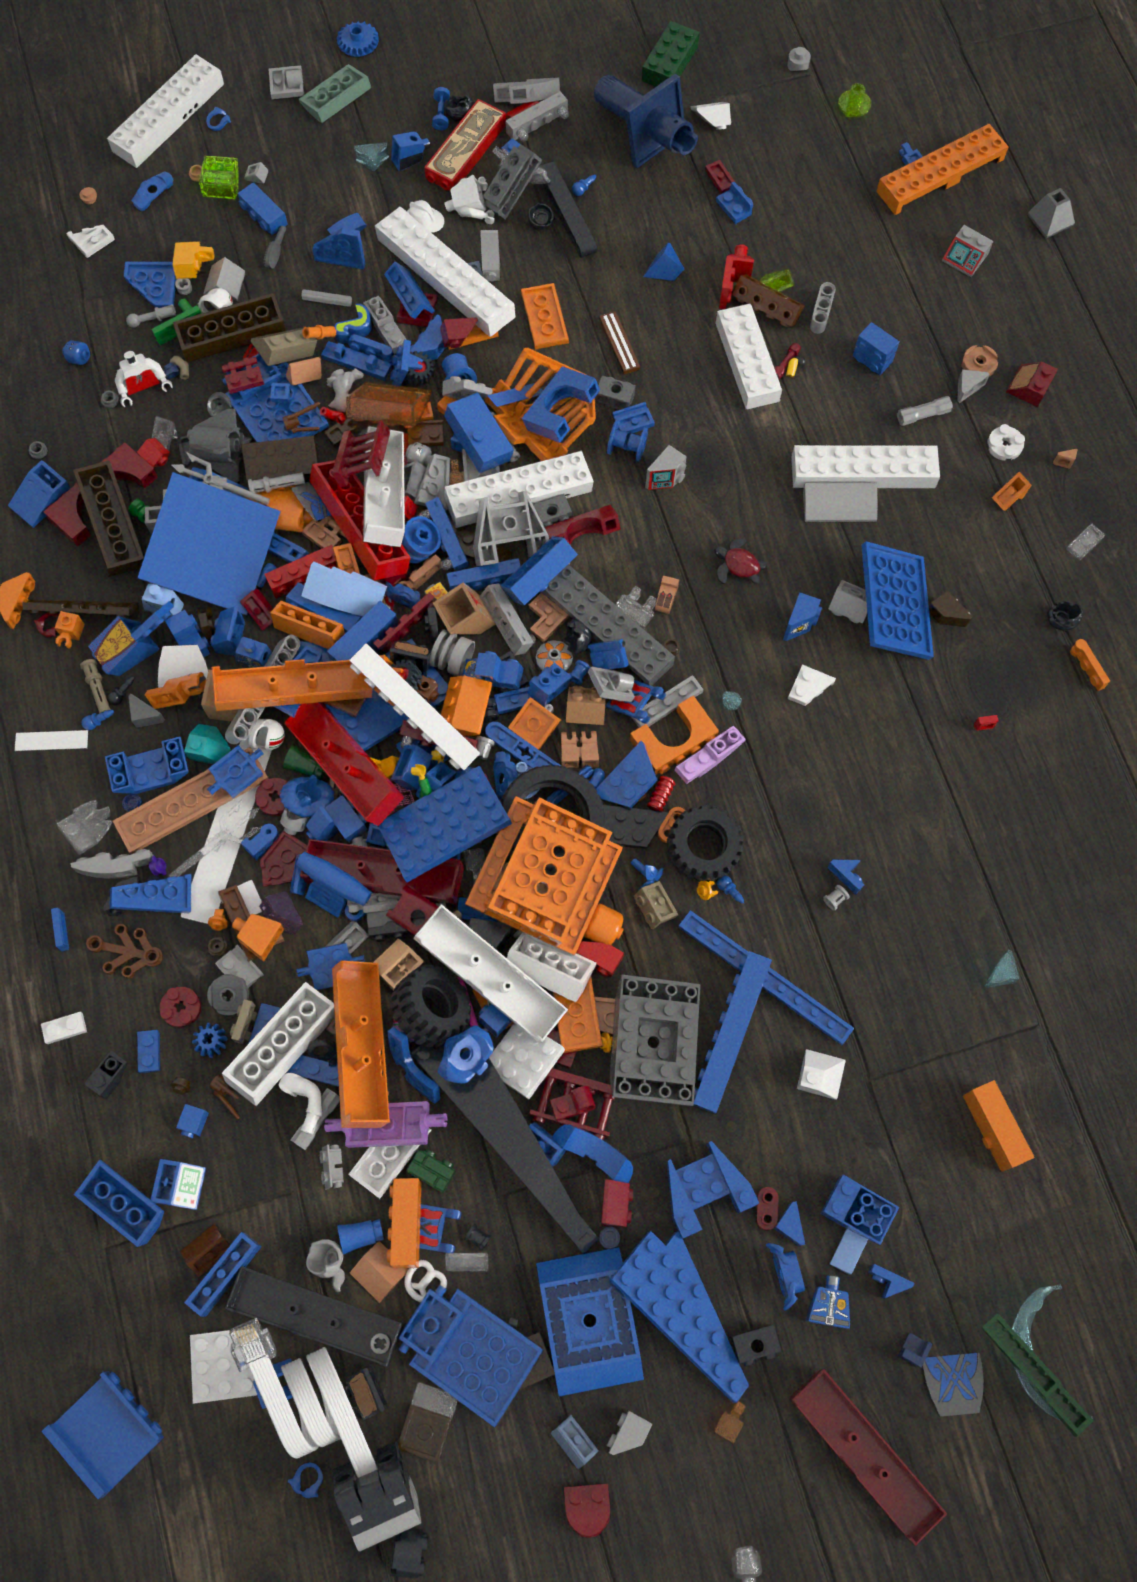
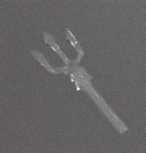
M241 799L219 819L221 831L213 834L214 837L206 839L208 842L206 846L168 876L179 877L212 850L218 852L220 846H224L226 841L241 844L246 837L250 838L259 832L262 827H251V831L241 838L231 834L249 819H254L260 808L247 811V815L227 830L225 820L234 812L239 811Z

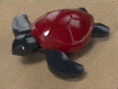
M743 538L731 542L729 551L724 547L714 549L716 556L719 559L725 560L717 570L719 582L722 584H726L729 571L737 577H750L753 583L758 584L760 579L758 573L767 567L766 562H758L753 554L745 549H741L747 542Z

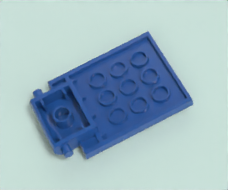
M257 354L253 357H256L258 364L251 365V367L259 366L264 385L232 394L230 392L225 393L231 400V406L233 409H236L237 415L255 442L313 436L329 427L327 420L320 414V410L317 407L298 416L300 425L297 428L319 427L320 430L292 433V430L287 431L282 417L294 414L314 404V401L302 384L291 385L286 378L289 366L287 362L281 363L278 366H268L261 355ZM246 367L236 369V372H240L247 369ZM224 378V379H222V381H223L224 385L226 386L227 383H226V379ZM272 383L290 384L289 403L271 402Z
M439 1285L436 1291L429 1289L398 1337L403 1342L399 1350L405 1354L410 1347L417 1353L409 1365L493 1427H496L544 1349L460 1289H457L450 1301L443 1297L447 1290L443 1286Z

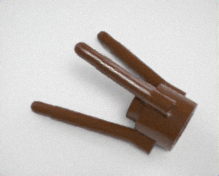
M316 402L294 414L282 417L287 431L292 430V433L320 430L319 427L297 428L300 425L298 416L317 408L320 403Z
M218 1074L212 1080L210 1088L214 1090L213 1094L223 1102L234 1117L239 1119L240 1116L223 1095L228 1093L235 1099H239V1096L231 1090L232 1087L225 1082L224 1077Z

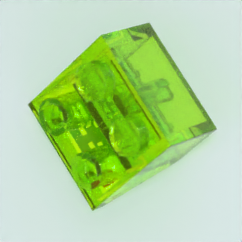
M204 156L199 179L203 197L236 199L239 186L237 158Z

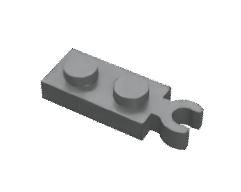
M376 893L371 895L364 906L347 900V906H349V912L351 913L363 910V913L387 911L395 908L401 896Z

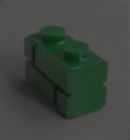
M426 1148L424 1152L419 1149L406 1172L419 1178V1180L439 1192L444 1193L456 1173L453 1169L454 1164L445 1159L442 1162L435 1159L436 1154Z

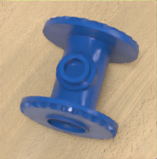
M615 420L608 441L607 454L611 455L615 446L637 452L636 462H640L647 442L648 428L644 427L641 436L620 431V421Z

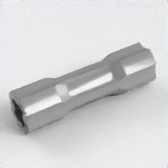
M945 396L919 406L898 410L897 418L900 425L904 426L933 415L951 412L953 405L950 397Z
M327 1088L321 1096L322 1117H319L314 1134L301 1131L302 1126H300L291 1138V1141L306 1150L327 1116L339 1104L340 1096Z

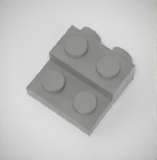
M452 376L450 379L443 381V396L460 400L479 393L483 399L488 397L487 395L492 394V388L485 387V384H475V381L461 380L457 376Z

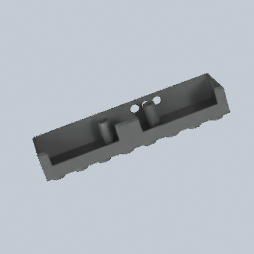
M569 564L541 592L572 619H578L584 623L590 630L591 640L594 643L623 639L622 646L625 647L629 663L627 667L638 675L644 684L653 686L674 665L675 656Z

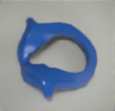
M214 107V110L208 114L206 120L207 126L213 131H219L227 123H231L230 116L218 107ZM217 114L224 115L219 125H210L212 116Z
M304 1463L299 1466L293 1479H289L288 1483H290L297 1494L305 1498L318 1497L317 1491L323 1481V1472L314 1463ZM312 1467L318 1472V1480L310 1488L302 1492L300 1490L301 1472L305 1468Z

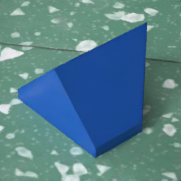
M667 243L657 254L643 277L674 281L682 273L684 267L671 243Z

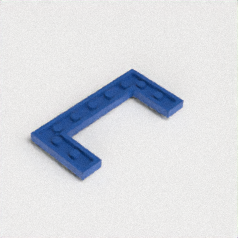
M261 1003L249 1043L281 1008ZM301 1055L286 1072L339 1087L338 1064L329 1066V1062Z

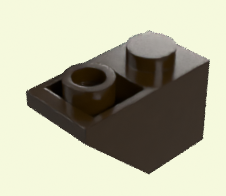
M948 591L934 600L929 606V613L939 624L966 627L972 619L969 610L964 608L958 602V599Z

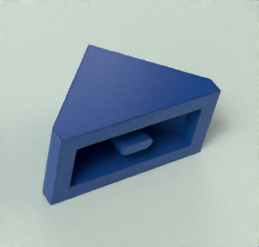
M796 1201L788 1205L774 1229L797 1246L805 1245Z

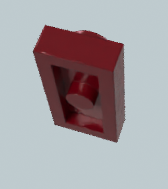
M721 160L705 166L706 173L720 194L728 191L731 183L735 182Z

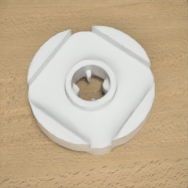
M1003 424L991 432L987 441L989 452L999 460L1015 459L1024 448L1025 437L1015 428ZM1003 441L1009 442L1010 446L1008 444L1004 446Z

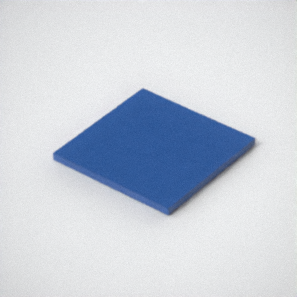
M172 472L138 579L225 609L236 606L239 607L241 614L247 615L248 612L240 601L256 588L280 511Z

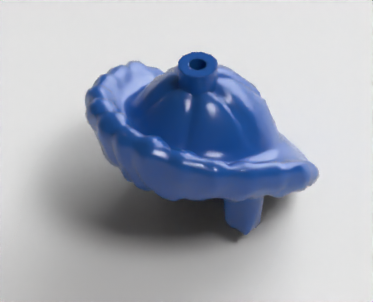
M315 775L289 780L280 791V798L284 807L291 813L303 818L312 817L321 806L325 808L334 800V790L327 782L319 780Z

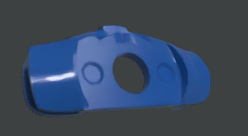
M164 171L147 181H143L131 200L133 205L140 211L147 209L157 196L173 185V177L170 173ZM155 186L157 191L150 193L148 192V187Z
M389 582L385 584L387 586L385 595L389 599L410 609L421 600L418 591H413L403 584H397L395 587Z
M503 751L495 754L493 766L496 794L499 801L509 785L518 777L515 763L510 762V754ZM503 773L504 781L502 784H500L499 778L500 775Z

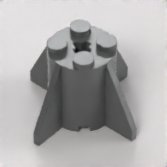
M228 408L195 425L193 429L188 430L187 438L190 447L188 453L211 463L213 470L229 480L239 482V462L242 460L239 457L243 453L241 444L252 442L253 437H244V434L239 432L240 428L236 425V409Z

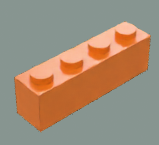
M280 601L270 612L275 629L330 649L345 634L343 624Z
M419 1178L394 1179L393 1185H390V1198H393V1206L389 1207V1219H392V1228H388V1240L391 1241V1249L387 1251V1262H390V1266L393 1268H419L422 1185Z

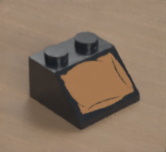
M395 641L390 649V660L395 665H397L396 661L398 660L400 662L404 659L406 661L409 660L421 671V676L427 677L432 649L425 645L418 646L406 641Z
M367 1367L346 1379L345 1389L348 1396H353L356 1405L353 1408L358 1419L362 1417V1420L365 1421L389 1408L372 1367Z

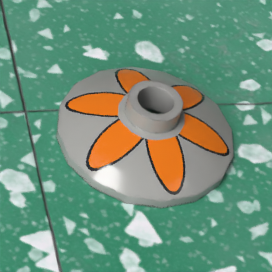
M553 640L547 641L537 650L536 661L542 671L545 667H550L554 663L567 671L572 664L573 656L567 650L568 645L561 641ZM552 653L558 654L556 657L551 656Z

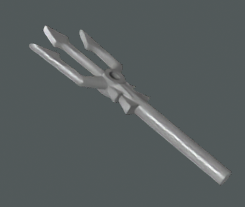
M188 452L186 453L192 462L196 461L206 466V475L186 469L183 464L172 465L180 474L184 472L203 479L202 483L221 490L231 491L265 505H268L270 499L227 483V477L212 476L211 463Z

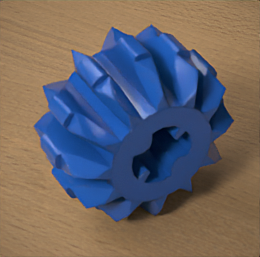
M207 1023L206 1029L199 1026L201 1032H194L193 1034L197 1037V1039L192 1040V1043L197 1045L194 1050L200 1052L202 1057H205L208 1053V1056L213 1058L214 1052L220 1055L221 1051L219 1048H226V1045L222 1042L228 1040V1037L223 1036L225 1030L223 1028L219 1029L218 1024L212 1027L210 1023ZM208 1037L212 1038L211 1044L208 1043Z

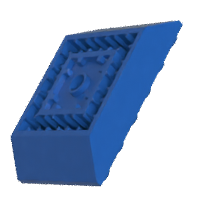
M619 1247L536 1263L559 1396L644 1380L630 1300L609 1281L623 1264ZM592 1314L595 1316L596 1324L593 1327L585 1326L583 1322L585 1315Z

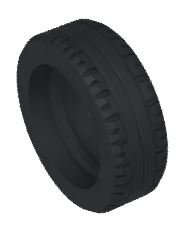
M542 765L541 767L531 768L527 772L525 771L509 785L500 800L504 810L508 813L515 796L524 800L527 795L537 789L545 787L558 788L570 794L577 801L584 819L602 828L605 826V811L597 790L582 774L579 775L577 771L570 768L566 769L564 766ZM520 831L508 854L509 856H512L516 848V845L522 835ZM564 850L553 853L557 857H562ZM546 865L545 872L555 874L556 869L553 865Z

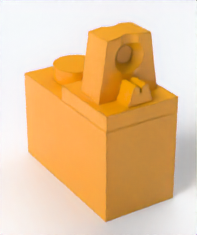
M200 242L175 243L173 268L176 279L197 278V272L200 271L202 262L214 260L213 247L200 246Z

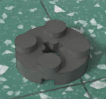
M232 974L221 975L208 988V1002L219 1014H236L239 1005L243 1004L244 999H249L246 981ZM227 990H230V992L233 993V996L230 998V1000L227 999V996H224L223 994L227 992Z

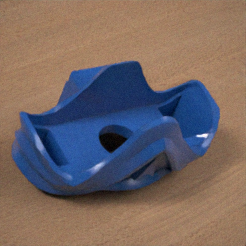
M474 1025L461 1034L446 1039L438 1074L445 1080L455 1083H467L475 1074L481 1075L488 1067L485 1061L491 1056L494 1049L489 1033ZM465 1047L469 1049L460 1056L461 1049Z

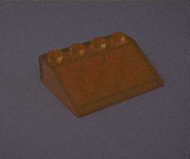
M365 382L346 397L347 418H352L354 421L368 420L374 424L382 420L383 423H387L389 426L399 424L405 428H412L420 422L431 397L432 390Z

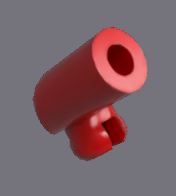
M326 407L320 409L322 416L336 421L340 425L344 424L346 416L343 412L330 410Z

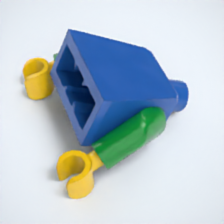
M437 750L432 751L431 755L432 760H438V764L426 773V767L420 764H415V767L411 768V774L419 776L418 782L420 787L416 792V796L420 799L451 782L456 774V771L448 767L446 763H443L445 756H442Z

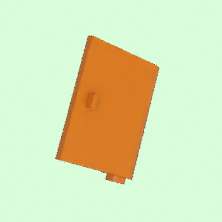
M296 485L271 489L269 493L266 491L256 493L270 499L269 504L265 506L280 511L275 527L276 530L302 532L304 529L305 508L291 489L296 487Z

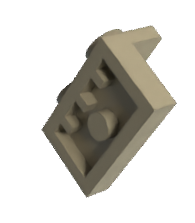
M660 881L642 887L634 895L636 904L640 907L651 929L678 916Z

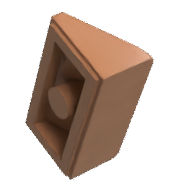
M316 357L290 363L286 373V378L290 384L297 385L321 379L320 358Z

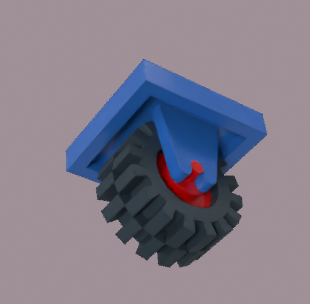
M404 339L402 345L398 346L397 353L392 359L394 370L391 372L390 380L393 381L392 388L399 389L403 380L406 381L407 379L409 384L414 382L413 386H417L418 383L419 386H422L423 383H427L434 370V365L431 363L432 360L431 358L427 359V354L423 356L421 351L419 354H417V351H414L413 354L410 352L411 341Z

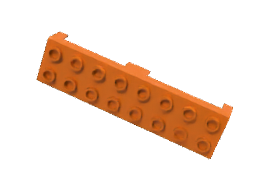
M987 124L880 178L876 192L891 211L897 215L901 213L903 205L945 184V190L958 184L962 175L998 157L997 163L1003 161L1008 145L993 127Z
M304 659L285 661V665L231 670H220V666L212 667L216 711L372 698V688L364 681L366 677L362 673L358 675L350 667L352 664L350 660L305 663Z
M340 961L332 968L341 1128H381L388 1124L390 1119L379 965L372 962Z

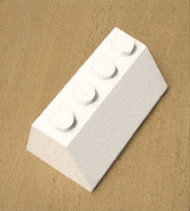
M524 932L510 948L507 956L511 963L538 985L574 1002H577L583 993L596 966L594 961L579 954L573 956Z

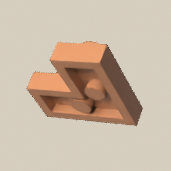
M542 593L529 604V608L541 617L530 628V632L543 643L569 618L566 612Z

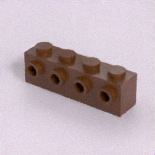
M747 274L740 276L732 293L737 301L751 304L753 310L765 312V316L780 320V324L785 327L796 325L805 305Z

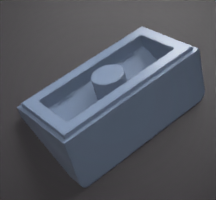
M572 1415L551 1432L552 1436L578 1469L598 1452V1449Z

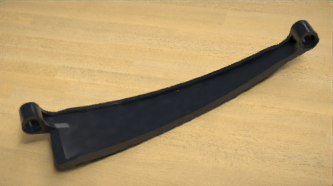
M466 1025V1028H465L463 1031H461L459 1034H461L462 1032L466 1031V1030L469 1029L470 1027H469L468 1025ZM424 1043L421 1045L417 1044L410 1050V1055L439 1085L565 1231L575 1246L585 1254L599 1241V1238L578 1214L490 1058L485 1061L488 1067L481 1075L475 1074L467 1083H455L445 1080L438 1074V1068L444 1054V1045L435 1051L433 1047L424 1046ZM466 1047L461 1049L460 1056L469 1049Z

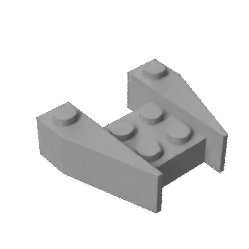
M526 491L518 492V503L489 507L488 497L480 498L473 545L476 566L499 563L496 544L526 539L528 556L531 557L549 540V535Z

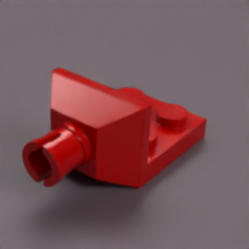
M737 245L735 247V254H730L726 258L719 309H726V304L730 303L733 282H738L741 275L747 274L750 277L752 275L754 259L747 256L748 247L745 245Z

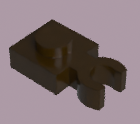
M351 418L345 420L344 425L341 426L337 423L324 432L326 438L335 448L340 445L343 432L348 430L352 434L357 432V425L349 427V425L353 424Z

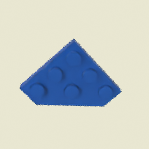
M341 228L313 246L312 251L315 261L363 270L366 263L360 231Z
M125 262V280L150 304L158 308L174 305L175 282L177 279L173 262Z

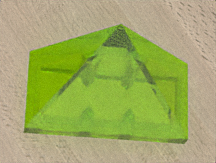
M790 269L765 274L760 282L779 292L794 286Z

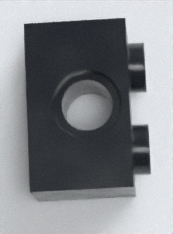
M774 1325L731 1337L736 1358L739 1363H744V1366L757 1363L756 1359L764 1357L765 1360L777 1357L776 1353L781 1351ZM756 1339L762 1344V1348L758 1353L753 1352L751 1349V1343Z

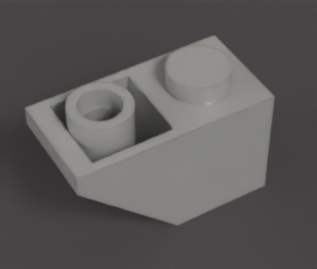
M629 1410L627 1414L622 1413L617 1423L620 1427L617 1435L612 1434L607 1444L610 1447L608 1452L615 1455L642 1446L652 1423Z

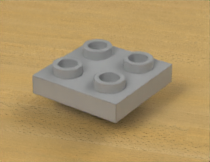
M301 66L269 69L272 99L304 96Z
M590 667L588 674L600 697L632 702L635 697L631 690L634 685L632 675Z

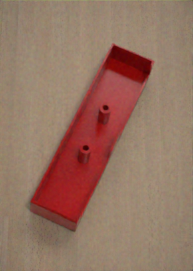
M322 702L300 704L295 717L290 716L284 722L366 821L379 826L404 799L399 790Z

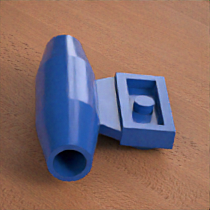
M303 852L296 863V866L314 880L310 884L305 898L337 918L342 914L347 900L364 906L372 895V892L356 878L327 860Z

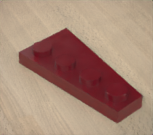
M430 592L411 608V614L403 615L399 619L398 626L390 627L385 632V638L382 641L377 639L374 644L385 653L390 651L395 641L405 638L410 633L409 629L414 624L417 625L422 621V616L428 611V608L435 607L433 602L437 599Z

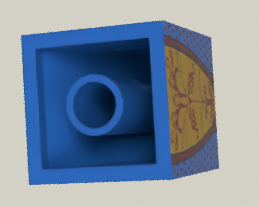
M117 616L88 646L92 651V656L100 662L101 668L106 674L120 676L159 650V647L150 635L146 638L141 636L136 641L130 636L142 625L140 622Z

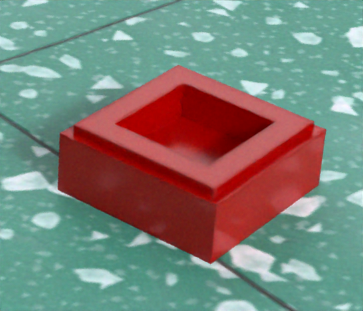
M997 715L979 717L974 723L975 730L993 729L998 723Z

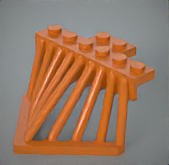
M524 348L506 381L499 380L496 387L492 388V394L510 390L515 377L526 358L533 362L515 386V389L518 391L523 389L539 365L549 368L527 391L525 396L528 399L498 407L489 397L483 399L495 410L497 415L493 417L510 443L513 445L525 443L540 461L564 456L568 452L567 448L589 425L594 423L596 419L595 398L591 403L574 397H568L559 400L553 405L550 410L551 413L568 401L553 414L562 416L570 410L563 416L569 422L570 431L585 417V420L563 443L528 431L522 418L533 403H526L562 366L574 371L577 370L530 348Z

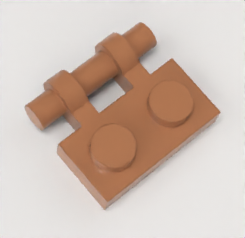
M332 516L323 518L320 522L313 519L302 531L305 537L321 549L331 544L333 547L339 546L342 541L338 536L342 535L345 537ZM327 526H330V527L333 528V530L330 531V530L327 529L326 527H327Z

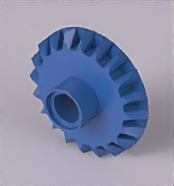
M358 21L357 23L351 22L350 25L346 24L345 27H341V31L338 32L337 44L340 50L347 55L355 57L371 53L379 42L378 32H376L375 27H372L371 24H366L365 21L363 23Z

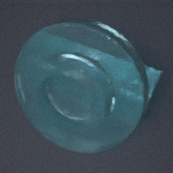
M726 691L722 702L726 709L736 710L740 707L742 700L739 694Z

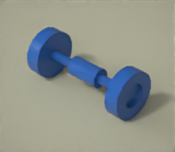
M438 87L434 90V99L439 102L438 115L432 118V126L436 130H445L448 128L449 120L444 116L445 100L449 101L450 91L445 87Z

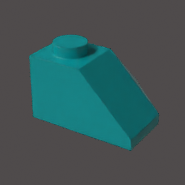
M198 724L189 734L184 752L189 760L215 764L228 754L231 749L217 727Z

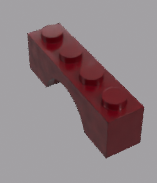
M611 504L545 527L549 539L552 536L562 537L570 545L576 537L586 533L606 535L621 530L618 514Z

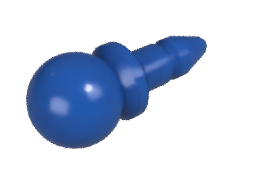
M591 175L585 180L581 179L579 182L574 183L572 186L573 194L576 196L583 195L588 190V186L596 179V175Z
M106 710L100 714L93 713L92 715L85 716L82 719L83 728L93 730L96 726L101 725V721L109 718L114 711Z
M725 875L717 879V887L720 890L724 891L726 895L730 894L737 902L744 903L742 895L735 889L736 885L732 883L730 877Z

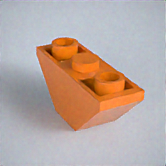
M27 572L2 583L0 586V612L4 621L11 629H14L15 625L20 621L23 602L28 600L30 592L35 588L36 581Z

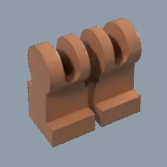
M581 731L580 743H582V747H577L578 738L576 737V732H572L571 740L567 739L566 732H561L562 766L566 767V769L579 768V760H581L582 768L586 765L599 767L596 731H591L590 739L586 738L585 731Z

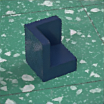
M909 1333L898 1356L912 1365L922 1368L932 1343Z

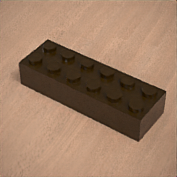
M274 293L173 322L186 362L251 344V338L286 331Z
M110 461L74 469L75 479L109 577L141 568L144 557Z

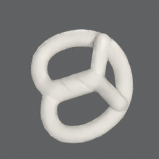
M419 1260V1267L422 1266L427 1269V1273L419 1283H411L412 1275L417 1268H409L405 1276L406 1291L418 1302L423 1300L426 1295L425 1288L434 1277L440 1280L441 1286L444 1288L447 1286L445 1275L440 1271L434 1270L433 1266L426 1260ZM414 1289L419 1290L421 1295L416 1293Z

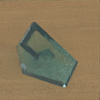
M387 142L354 146L356 160L372 171H375L389 157Z
M1007 950L1003 954L985 983V987L990 988L1012 984L1020 979L1011 950Z

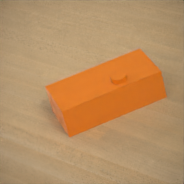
M995 1080L963 1095L984 1137L982 1138L983 1143L988 1150L990 1149L1001 1172L1035 1158Z

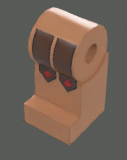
M663 576L655 611L666 614L670 613L678 589L679 579Z

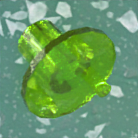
M860 83L853 84L851 90L844 92L839 98V108L846 114V117H860L867 114L870 110V97L865 93V86Z

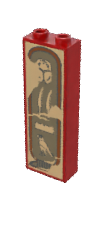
M478 99L424 167L426 179L431 183L441 186L444 190L450 191L462 178H466L506 126V112Z

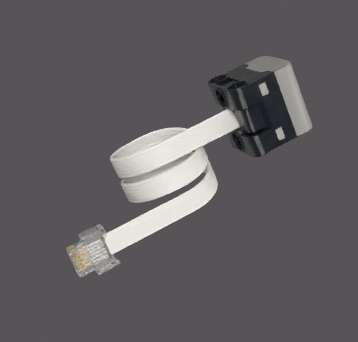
M257 1318L231 1328L229 1335L233 1343L231 1344L230 1352L239 1372H242L248 1364L278 1436L288 1454L293 1458H300L316 1451L318 1447H325L335 1441L342 1440L350 1462L333 1469L334 1496L358 1551L360 1552L421 1524L417 1493L402 1459L397 1442L394 1441L377 1449V1455L372 1456L326 1348L323 1347L316 1352L306 1355L322 1395L326 1417L301 1359L298 1358L281 1367L299 1411L301 1433L270 1359L276 1356V1346L268 1328L262 1330Z

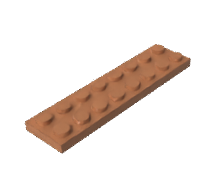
M249 747V748L243 750L244 752L248 753L249 755H251V754L253 753V750H252L251 747ZM258 759L255 762L263 775L235 798L261 785L262 781L268 778ZM206 770L113 820V823L129 853L134 854L136 851L147 847L235 798H232L222 788L211 795L207 788L216 781L210 771Z

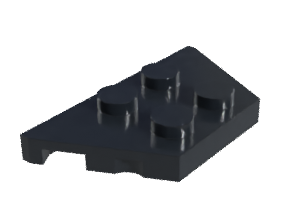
M602 805L605 811L604 829L612 832L609 841L624 847L647 849L668 815V812Z

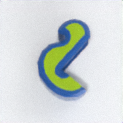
M355 304L358 318L335 323V338L338 342L348 343L352 334L362 337L369 335L372 329V322L366 306Z

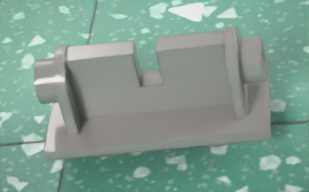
M326 1145L320 1151V1162L323 1163L324 1170L321 1174L322 1184H325V1190L333 1187V1185L334 1188H340L342 1183H344L343 1168H335V1165L342 1164L341 1149H339V1145H331L330 1147Z

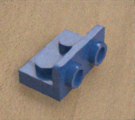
M735 182L731 183L728 191L716 197L718 205L735 224L752 215V200L744 194L742 188Z

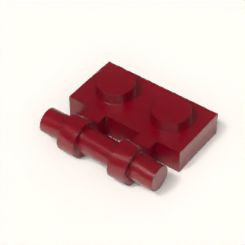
M246 357L242 361H231L227 365L222 366L224 373L231 371V374L225 375L230 394L264 385L259 366L251 367V365L258 364L256 357ZM246 367L247 369L240 372H236V369Z

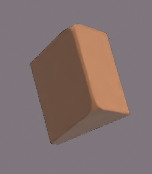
M1078 449L1058 452L1053 464L1070 469L1076 459Z

